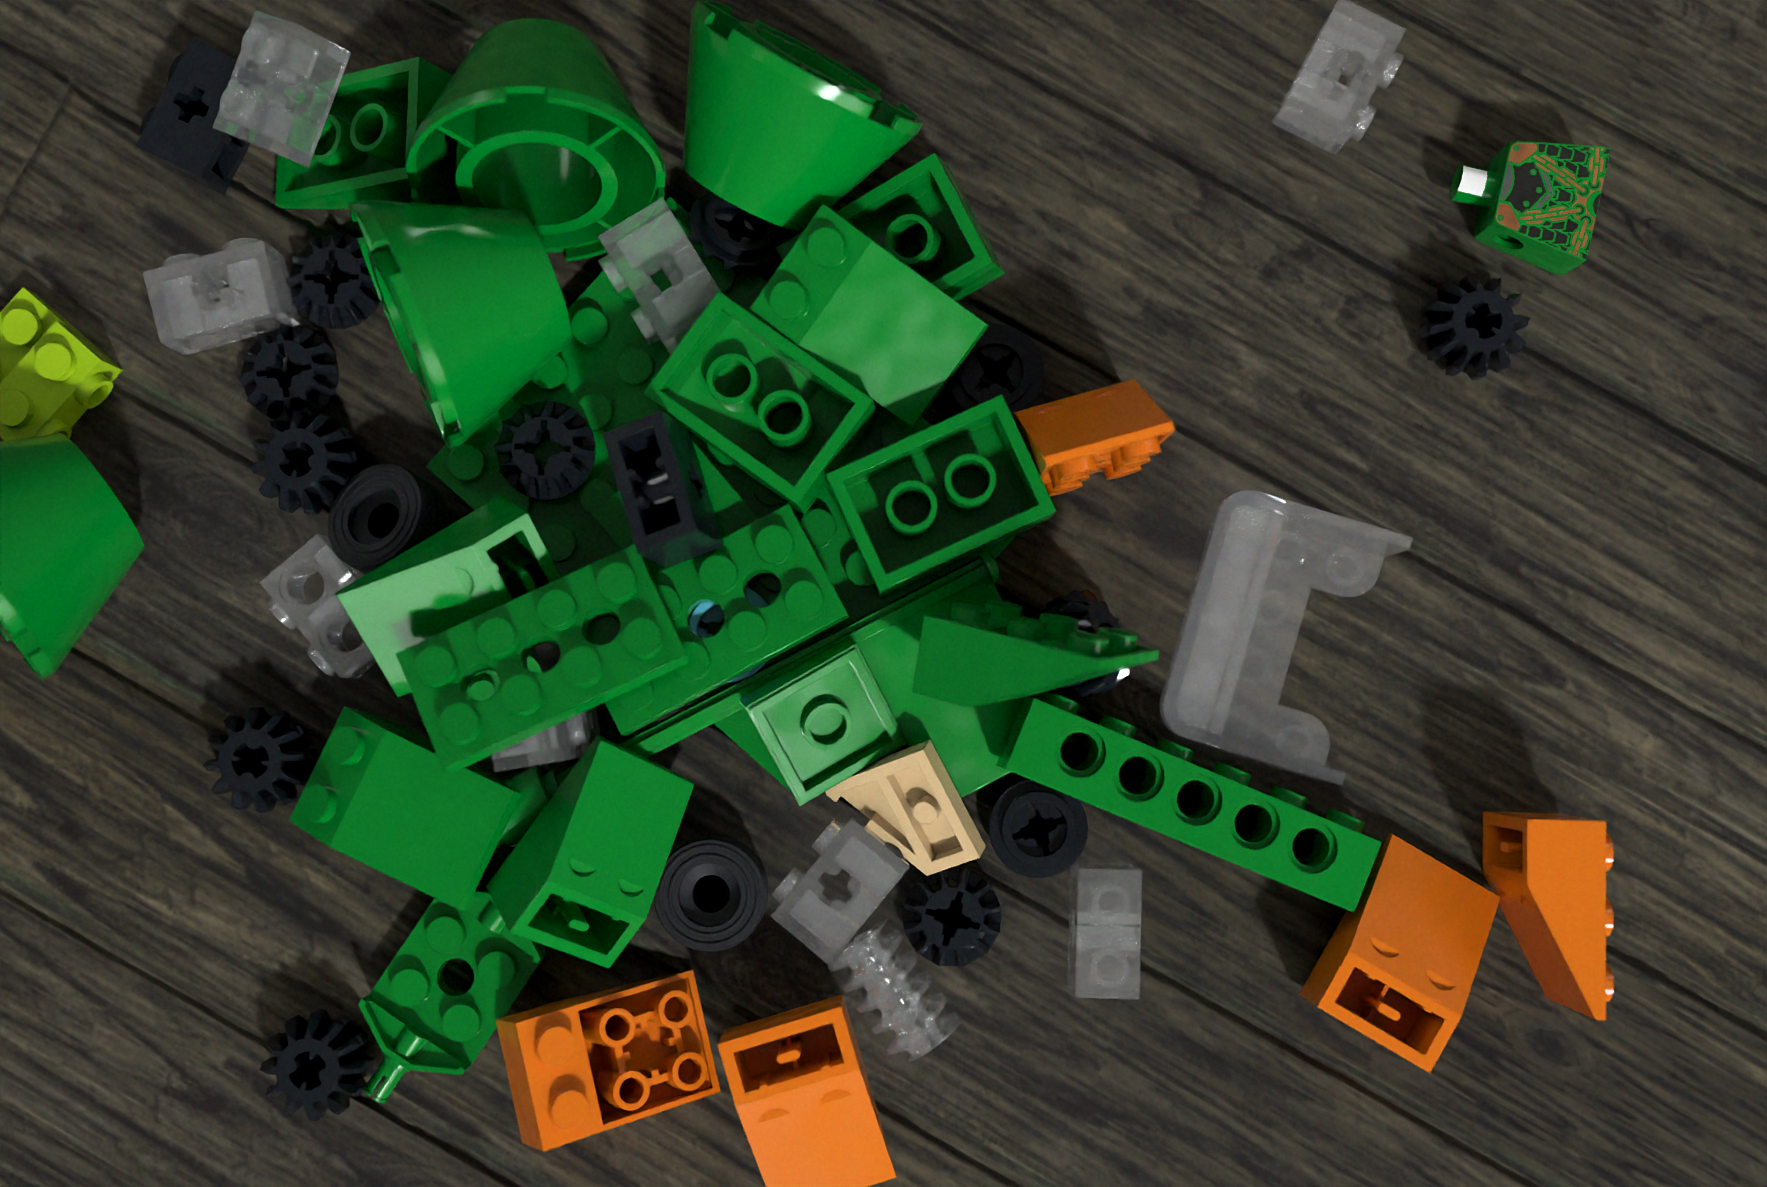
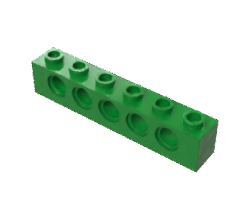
M1050 691L1044 692L1041 701L1032 697L1023 698L996 764L997 766L1355 913L1382 843L1361 834L1365 822L1330 808L1326 818L1315 815L1305 810L1308 798L1275 785L1272 786L1269 795L1250 788L1248 784L1252 775L1216 761L1213 771L1192 764L1191 760L1195 752L1171 741L1159 738L1156 748L1134 740L1137 728L1113 717L1102 714L1099 724L1093 723L1076 715L1080 706L1079 703ZM1079 732L1087 740L1089 747L1088 755L1080 765L1068 767L1062 760L1061 746L1069 735ZM1137 756L1144 764L1145 777L1137 788L1126 791L1120 783L1119 771L1126 760ZM1195 781L1201 790L1200 804L1194 811L1183 814L1177 804L1178 792L1187 782ZM1252 805L1257 813V825L1249 835L1240 837L1235 828V818L1243 807ZM1308 828L1313 836L1312 850L1305 858L1297 860L1292 848L1294 838L1300 831Z

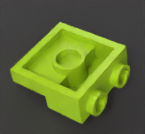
M24 287L0 312V437L4 441L62 433L70 438L72 434L71 427L87 409L98 406L108 397L113 388L112 382L123 369L35 292Z

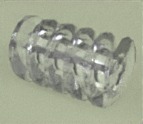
M885 918L844 946L835 955L828 968L831 972L848 967L851 968L853 972L842 989L845 993L861 988L866 990L867 994L857 1007L858 1012L862 1014L879 1009L882 1014L871 1031L876 1035L893 1029L896 1036L887 1047V1054L890 1056L907 1050L911 1055L908 1059V1062L924 1056L949 1037L958 1028L961 1019L957 1013L953 1012L939 1015L947 1002L942 992L924 995L932 982V977L928 971L908 975L918 960L917 955L914 951L894 954L903 940V935L899 930L880 934L879 932L888 920V918Z

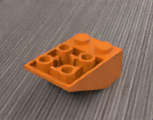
M1134 379L1014 412L1012 416L1049 496L1078 489L1083 486V481L1090 478V474L1104 471L1106 480H1112L1142 470L1141 465L1150 462V456L1160 453V445L1175 431L1173 421Z
M1483 811L1482 873L1492 893L1501 897L1499 906L1546 999L1594 1020L1606 1021V1002L1611 1000L1614 989L1612 971L1606 963V937L1611 934L1614 923L1612 905L1609 899L1606 898V871L1611 869L1614 858L1613 843L1609 834L1606 833V821L1557 813Z
M1389 834L1374 861L1355 913L1346 910L1299 995L1321 1010L1430 1073L1462 1017L1501 897L1399 837Z
M686 970L572 997L495 1019L522 1143L543 1152L721 1092L693 970Z
M843 994L724 1030L717 1045L736 1110L766 1187H868L896 1178L892 1158Z

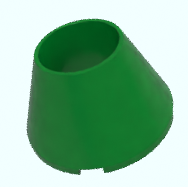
M696 0L691 10L683 168L694 180L722 199L775 225L791 230L803 231L822 204L831 208L918 134L924 123L922 118L901 102L896 107L883 100L880 96L882 89L861 75L762 21L755 19L754 24L741 21L731 15L733 9L729 6L713 0Z
M523 18L511 20L489 29L480 36L416 130L407 150L405 173H407L412 187L411 198L414 203L520 209L532 223L546 253L565 252L566 262L605 254L632 241L651 225L657 217L665 198L666 174L661 153L602 51L590 37L578 29L548 19Z
M360 200L349 204L351 220L353 223L358 221L363 237L357 238L364 261L410 374L414 373L427 399L423 400L424 405L447 447L453 448L461 445L572 341V329L567 307L544 246L532 223L520 209Z
M62 433L0 442V633L7 642L9 640L13 641L23 654V661L43 681L56 672L145 548L137 528L111 488L82 451Z

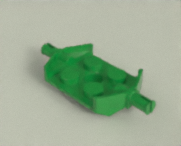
M477 886L466 910L456 909L434 898L370 994L362 998L358 1003L381 1051L384 1053L382 1055L383 1061L368 1083L363 1087V1091L367 1096H371L378 1090L373 1100L379 1103H386L389 1095L404 1073H408L411 1070L463 1075L469 1070L496 1030L495 1019L502 1018L507 1014L546 956L543 944L508 931L487 888ZM450 959H462L473 969L474 982L470 990L456 992L446 985L443 978V970Z

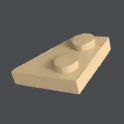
M931 740L885 756L825 791L826 795L834 802H837L842 796L868 817L870 821L865 827L884 842L897 846L902 852L903 857L926 876L980 858L986 847Z

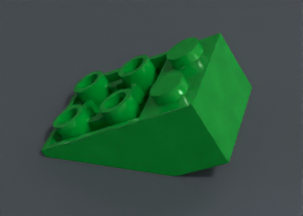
M500 495L334 594L397 697L411 693L395 653L561 578L528 513Z
M985 600L984 607L953 603L948 613L929 614L923 617L912 692L971 708L1036 695L1158 660L1160 650L1136 644L1138 635L1122 629L1101 627L1098 628L1097 634L1078 630L1079 620L1064 615L1043 613L1040 614L1039 620L1021 616L1022 606L1015 603Z
M597 735L486 886L508 931L600 966L610 968L647 918L695 785L692 780Z

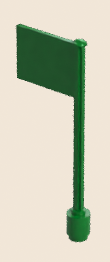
M977 551V558L616 744L648 758L743 709L744 706L740 701L741 698L846 638L851 637L857 644L909 747L931 740L957 792L963 798L1011 773V771L1003 769L996 764L1024 697L966 708L913 693L912 688L924 615L948 613L953 603L984 607L985 600L1002 601L994 585L997 583L1000 575L998 564L988 552ZM1044 692L1027 697L1036 698L1041 701ZM1070 735L1063 741L1062 746L1072 741ZM536 764L503 781V783L522 794L496 848L507 844L509 847H514L518 844L575 765L561 772L554 769L547 773L540 764Z

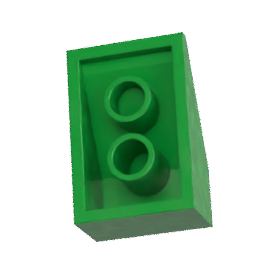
M415 57L280 90L275 206L282 209H349V204L360 200L414 203L411 198L412 187L407 173H405L407 150L416 130L453 75L421 57Z
M933 153L836 211L956 301L1005 274L951 168L936 153ZM803 232L776 247L782 261Z
M825 204L821 205L749 308V310L797 347L912 427L918 424L989 326L876 240Z
M719 291L642 393L749 476L804 515L827 486L826 474L840 468L878 416L874 401Z
M344 706L290 816L289 822L340 853L456 909L466 910L522 793L472 764L449 775L442 769L430 740L395 720Z

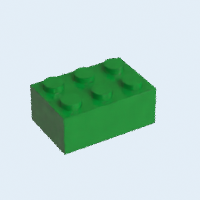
M1002 394L826 474L828 485L880 597L977 553V551L984 550L1049 520L1056 512Z

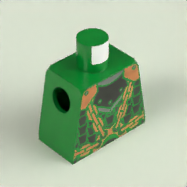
M1531 141L1509 142L1492 158L1488 170L1460 164L1451 183L1449 199L1480 207L1474 230V238L1478 242L1546 271L1563 276L1587 261L1611 148Z

